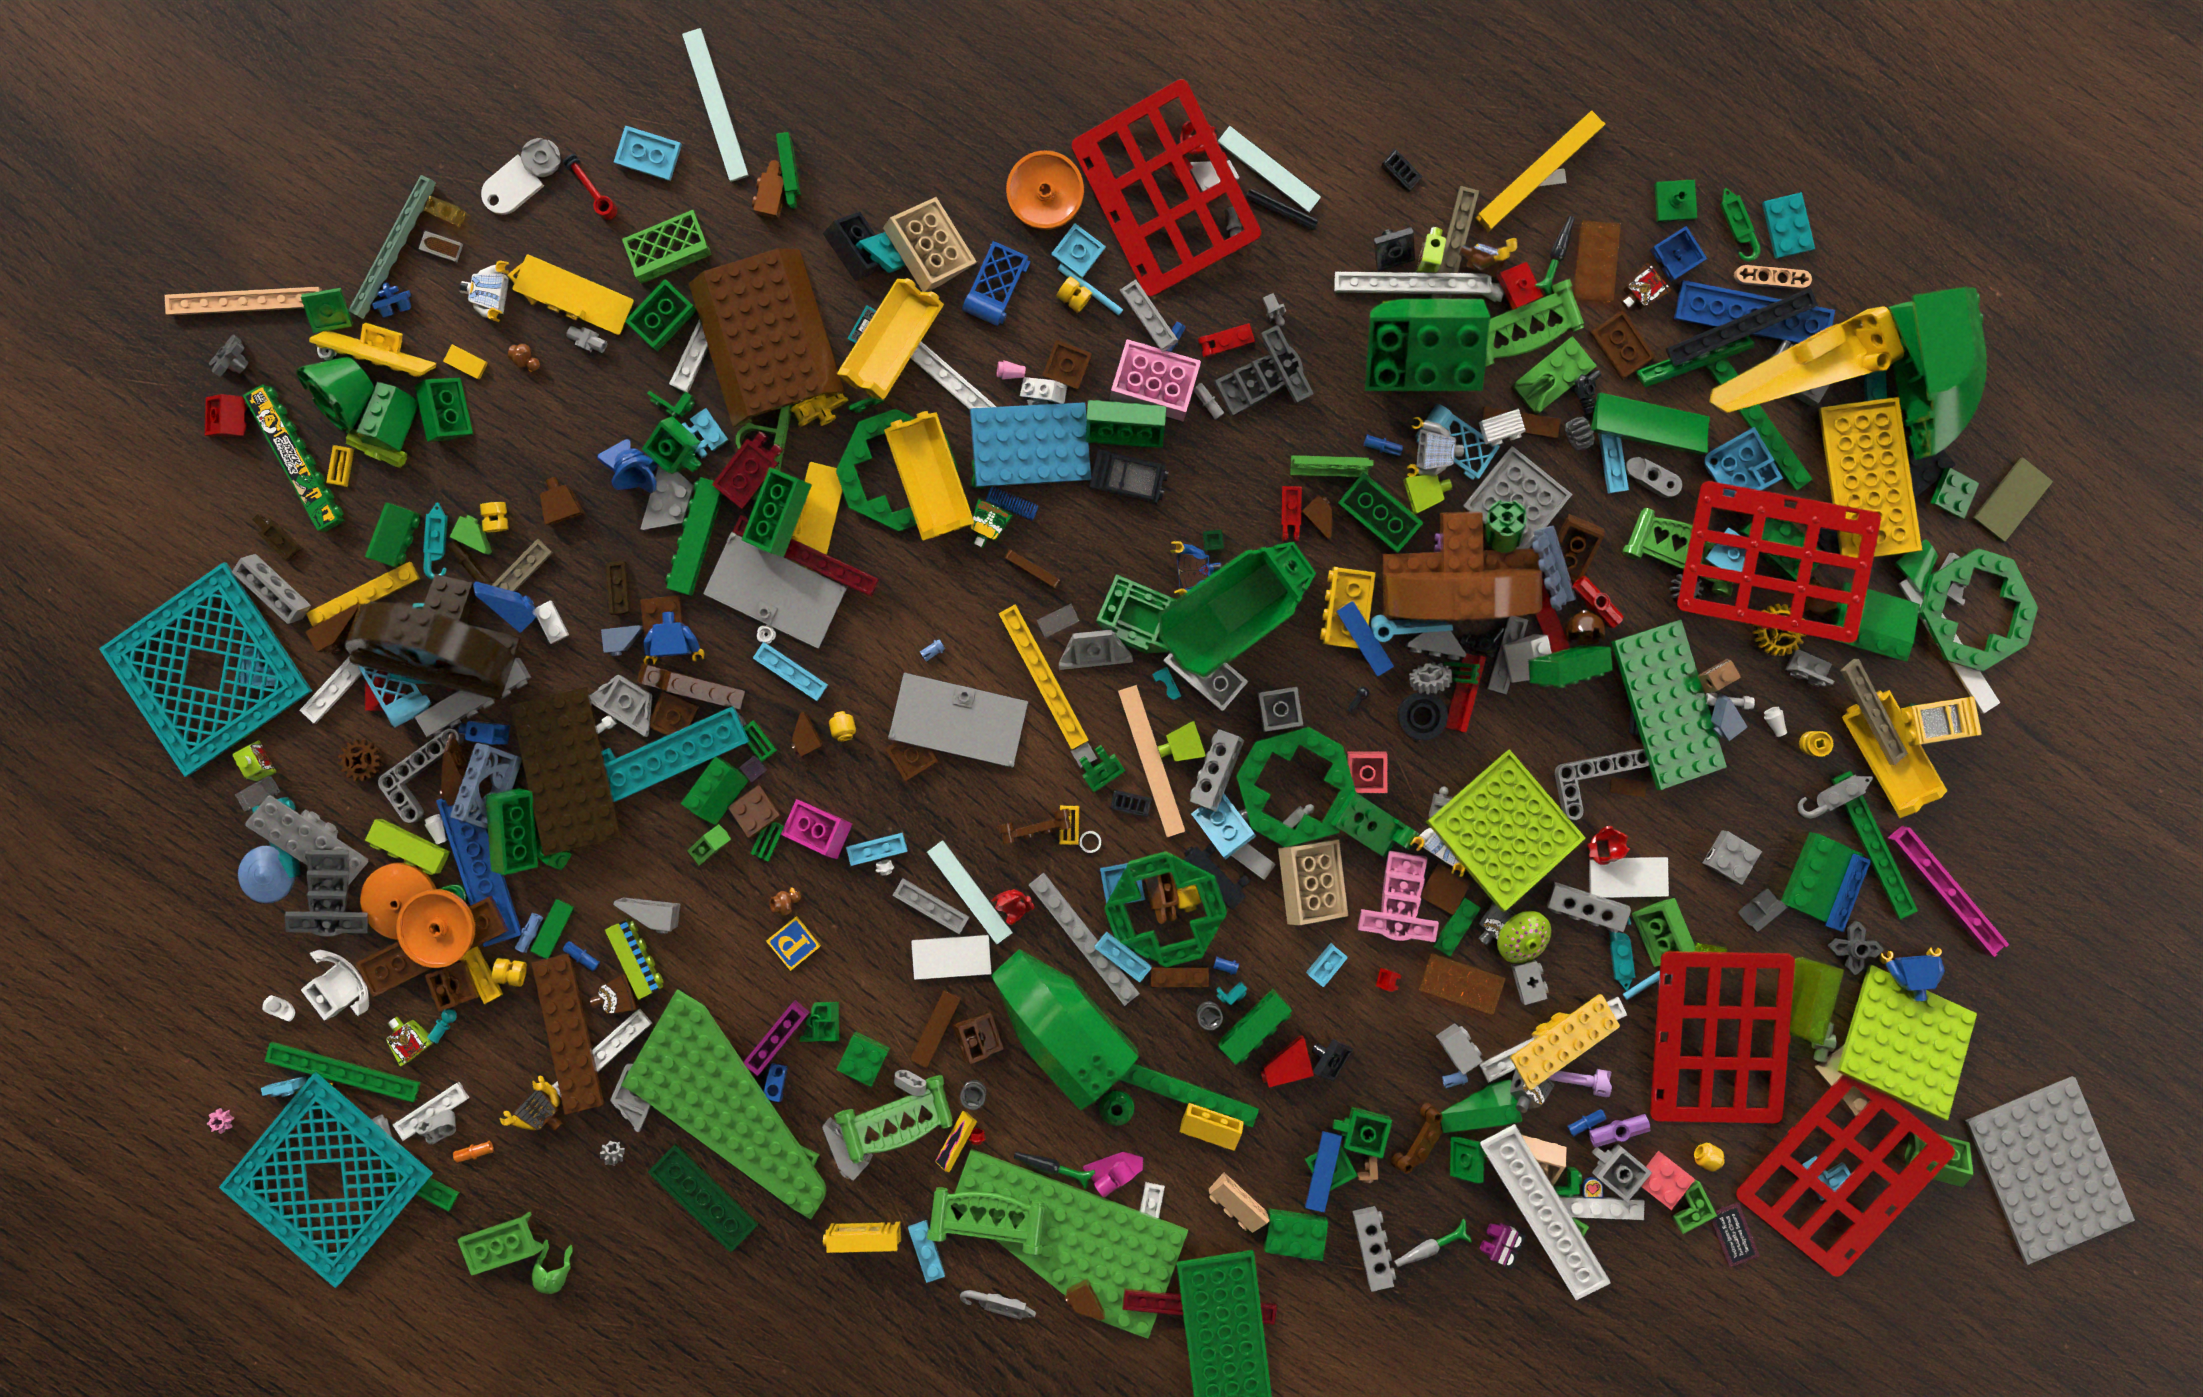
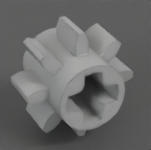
M609 1141L606 1146L602 1145L600 1159H605V1165L615 1166L619 1161H623L625 1148H620V1142Z

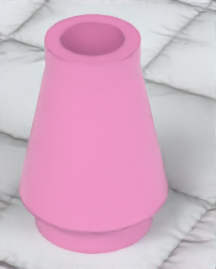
M1003 360V362H998L997 377H1001V379L1024 378L1025 366Z

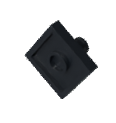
M1412 228L1397 232L1387 229L1382 233L1381 237L1374 238L1375 261L1378 271L1415 261L1414 232Z
M1332 1039L1328 1048L1323 1047L1320 1043H1316L1312 1053L1321 1059L1313 1073L1334 1082L1354 1048L1335 1039Z

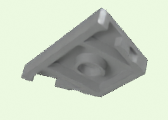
M659 465L655 477L656 491L650 494L640 528L642 530L683 524L693 494L694 485L679 471L671 474Z
M1112 630L1076 633L1072 635L1059 661V670L1133 662V656Z
M617 675L609 683L603 684L590 695L593 705L643 736L647 737L649 735L651 693L625 677Z
M626 1064L610 1101L621 1111L623 1117L630 1121L635 1127V1131L640 1132L651 1105L621 1086L633 1065Z

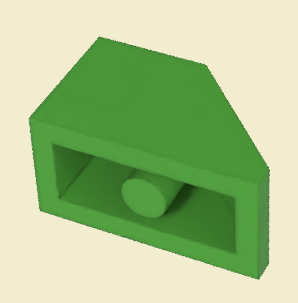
M469 515L467 517L460 516L450 537L484 554L490 555L492 551L486 533L483 532L482 525L477 523L478 519Z
M717 825L703 835L687 851L700 866L724 847L731 838L720 825Z

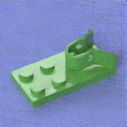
M1572 336L1511 386L1533 414L1537 415L1575 384L1574 381L1581 374L1586 375L1594 369L1596 364Z
M531 1212L520 1218L463 1236L457 1240L471 1276L533 1256L545 1248L543 1244L533 1239L527 1222L532 1215Z

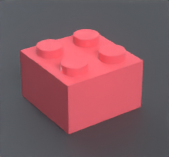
M1347 752L1348 765L1356 793H1387V752Z
M1658 1151L1646 1166L1652 1173L1641 1187L1672 1210L1695 1179Z

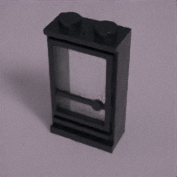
M1098 449L1090 489L1157 504L1158 500L1163 498L1165 489H1162L1161 485L1162 481H1167L1169 470H1165V464Z

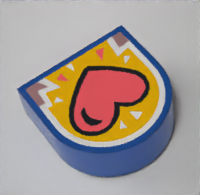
M1595 1177L1585 1179L1582 1184V1197L1603 1198L1602 1183Z

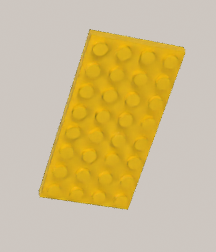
M1899 397L1819 408L1833 504L1874 511L1881 516L1874 557L1921 551L1922 545ZM1846 512L1845 518L1856 520L1858 514ZM1837 531L1840 555L1857 558L1862 535Z

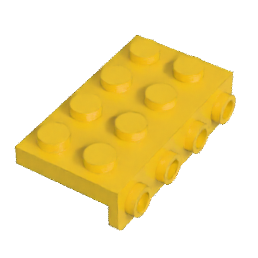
M1333 567L1332 571L1329 570L1328 582H1331L1330 590H1326L1325 601H1328V606L1323 611V620L1326 622L1325 628H1321L1320 639L1323 640V644L1359 649L1336 611L1353 601L1369 626L1375 572Z

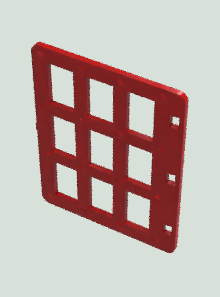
M1184 79L1173 82L1073 140L1072 149L1146 295H1157L1261 237V228L1227 162L1228 158L1225 152H1222L1188 82ZM1179 97L1197 134L1176 145L1159 108ZM1146 115L1149 116L1166 150L1147 162L1128 127ZM1118 132L1135 166V169L1115 179L1098 145L1100 141ZM1203 145L1221 182L1200 193L1182 156ZM1090 157L1094 167L1088 170L1084 159ZM1172 162L1190 199L1169 209L1152 173ZM1142 180L1159 216L1139 227L1121 190ZM1227 193L1245 230L1224 241L1206 204ZM1196 210L1214 246L1193 257L1176 223V220ZM1114 211H1117L1121 219L1116 223L1110 214ZM1165 227L1183 264L1163 274L1145 238ZM1141 264H1143L1147 272L1143 277L1137 268Z
M1706 481L1701 485L1677 607L1681 611L1757 625L1763 629L1773 628L1840 642H1854L1858 637L1881 516L1874 511ZM1724 489L1736 491L1734 497L1724 496ZM1784 500L1797 502L1795 509L1784 507ZM1711 508L1753 515L1749 537L1707 530ZM1846 512L1858 514L1857 519L1845 518ZM1771 518L1807 525L1803 547L1761 540L1765 519ZM1820 528L1862 535L1858 557L1816 550ZM1709 542L1746 549L1742 572L1700 564L1704 543ZM1759 552L1799 559L1800 564L1796 582L1754 574ZM1813 562L1855 570L1851 592L1809 585ZM1698 576L1739 584L1735 606L1694 599ZM1752 586L1793 594L1789 617L1747 609ZM1806 597L1848 604L1844 626L1840 627L1802 619Z
M1667 951L1662 954L1660 960L1650 1115L1655 1121L1778 1123L1783 1117L1788 1044L1791 1037L1789 1032L1795 959L1792 955L1787 953ZM1686 967H1708L1706 1006L1684 1005ZM1722 967L1744 968L1741 1006H1719ZM1757 968H1779L1776 1007H1754ZM1665 974H1671V984H1665ZM1683 1018H1705L1702 1057L1680 1056ZM1718 1019H1740L1737 1057H1715ZM1753 1019L1775 1020L1772 1058L1750 1057ZM1661 1032H1667V1042H1661ZM1679 1069H1701L1698 1107L1676 1106ZM1714 1070H1736L1733 1107H1711ZM1749 1070L1771 1071L1768 1108H1746ZM1657 1089H1663V1098H1657Z
M1842 1074L1737 1189L1736 1196L1739 1201L1831 1275L1838 1277L1846 1272L1955 1155V1149L1949 1142L1891 1096ZM1855 1086L1871 1100L1844 1129H1841L1826 1115ZM1882 1108L1899 1123L1870 1152L1854 1138ZM1818 1125L1832 1136L1834 1140L1807 1169L1790 1155ZM1911 1131L1927 1145L1898 1174L1882 1160ZM1844 1148H1847L1862 1160V1163L1834 1191L1818 1177ZM1934 1160L1938 1164L1929 1172L1926 1168ZM1782 1164L1796 1175L1798 1179L1771 1208L1756 1196L1755 1193ZM1874 1170L1891 1184L1862 1213L1846 1199ZM1808 1187H1811L1826 1201L1798 1229L1786 1220L1783 1215ZM1893 1204L1897 1208L1888 1216L1885 1211ZM1838 1209L1854 1223L1826 1252L1810 1238ZM1851 1248L1854 1249L1856 1252L1847 1259L1844 1255Z

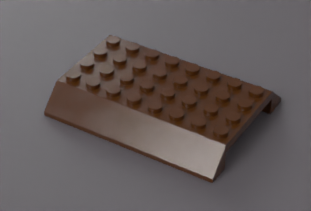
M777 248L703 271L689 283L733 427L752 422L751 417L825 394L826 398L845 393L841 378L837 375L838 369L800 249Z

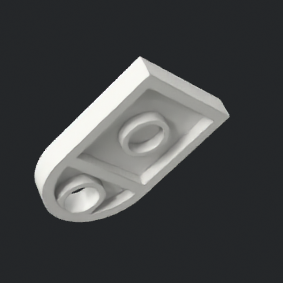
M517 155L484 183L481 196L483 203L489 210L496 214L506 215L515 211L543 188L544 185L538 177L530 174L524 168L521 157ZM493 196H498V204L495 206L490 205V199Z

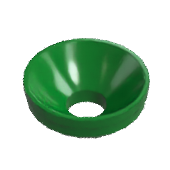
M1110 1091L1100 1101V1114L1105 1122L1110 1125H1123L1133 1116L1134 1102L1129 1094L1124 1091ZM1114 1105H1120L1123 1108L1122 1113L1118 1116L1111 1112V1108Z

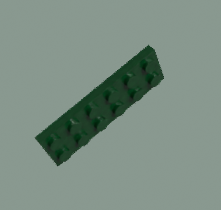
M676 1143L648 1171L730 1253L759 1224Z

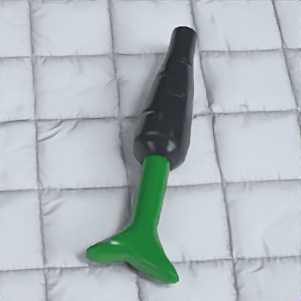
M1568 216L1564 227L1553 245L1550 253L1552 261L1545 279L1535 284L1537 288H1542L1547 296L1553 294L1552 280L1559 262L1564 260L1568 250L1572 226L1575 221L1573 216Z
M1018 1151L1014 1155V1159L1020 1160L1047 1174L1055 1175L1060 1173L1078 1179L1084 1189L1088 1186L1087 1180L1095 1174V1170L1079 1172L1061 1166L1057 1160L1048 1157L1025 1154Z

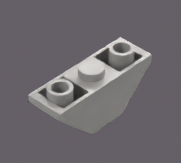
M1451 631L1423 632L1408 641L1405 646L1410 648V652L1421 653L1424 650L1429 651L1431 656L1440 657L1441 654L1448 655V659L1459 660L1460 657L1466 656L1465 651Z

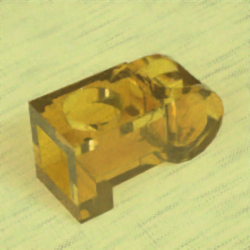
M432 196L429 197L424 208L425 212L459 228L466 214V211L460 207Z

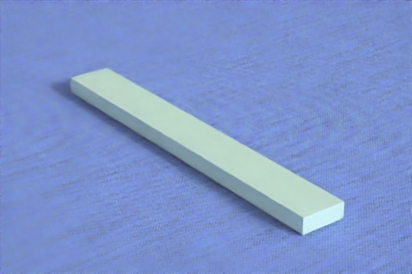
M699 28L683 33L682 35L729 180L733 182L748 177L749 174L703 32Z

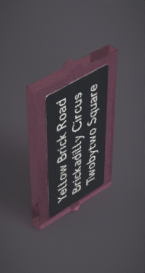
M1737 1202L1726 1207L1722 1206L1721 1209L1716 1210L1717 1217L1711 1219L1729 1267L1740 1263L1746 1264L1748 1260L1760 1256L1740 1204Z

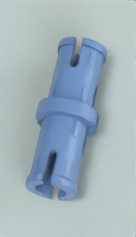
M531 913L525 928H522V935L515 946L516 950L527 953L531 941L537 936L536 932L543 920L542 916Z

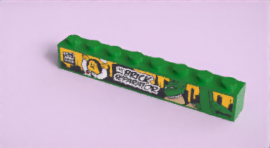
M262 384L244 394L245 401L317 531L326 532L343 523L345 520L342 517L344 515L342 509L335 504L332 491L326 488L323 475L319 471L317 472L314 466L316 465L315 460L311 455L307 454L305 450L306 444L296 434L297 428L286 416L288 412L279 403L276 390L273 387Z

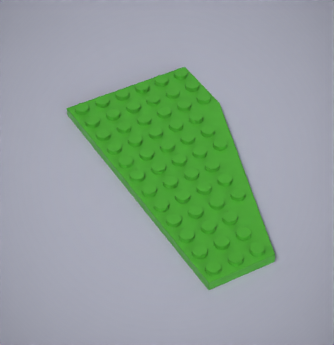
M971 1149L955 1193L990 1192L1017 1199L1028 1205L1032 1204V1200L1044 1202L1043 1205L1045 1207L1040 1244H1042L1041 1254L1033 1255L1022 1252L1023 1243L996 1241L1065 1296L1067 1288L1088 1278L1105 1311V1319L1102 1322L1148 1339L1158 1313L1122 1310L1124 1289L1165 1293L1188 1229ZM957 1203L952 1204L962 1214L967 1211L965 1204L960 1206ZM972 1206L970 1208L976 1223L986 1214L985 1207L978 1208L977 1206ZM992 1208L989 1211L996 1226L1006 1215L1002 1209L997 1211L995 1208ZM1010 1211L1009 1217L1015 1229L1025 1218V1215L1022 1212Z

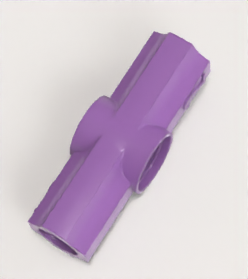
M1643 1114L1623 1121L1615 1120L1609 1125L1589 1130V1136L1593 1146L1599 1147L1616 1141H1626L1629 1137L1651 1131V1127L1646 1115ZM1623 1127L1622 1134L1616 1135L1617 1128Z

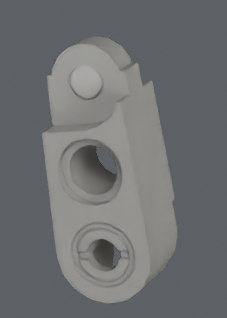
M1640 457L1631 458L1626 462L1627 475L1660 497L1669 498L1681 491L1682 481L1680 477L1661 466ZM1649 471H1651V472L1654 473V475H1655L1654 481L1649 480V478H1648V472H1649ZM1668 482L1674 485L1672 489L1667 487Z

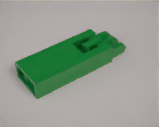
M789 132L777 133L776 138L786 199L790 208L796 209V196L801 195L792 137Z

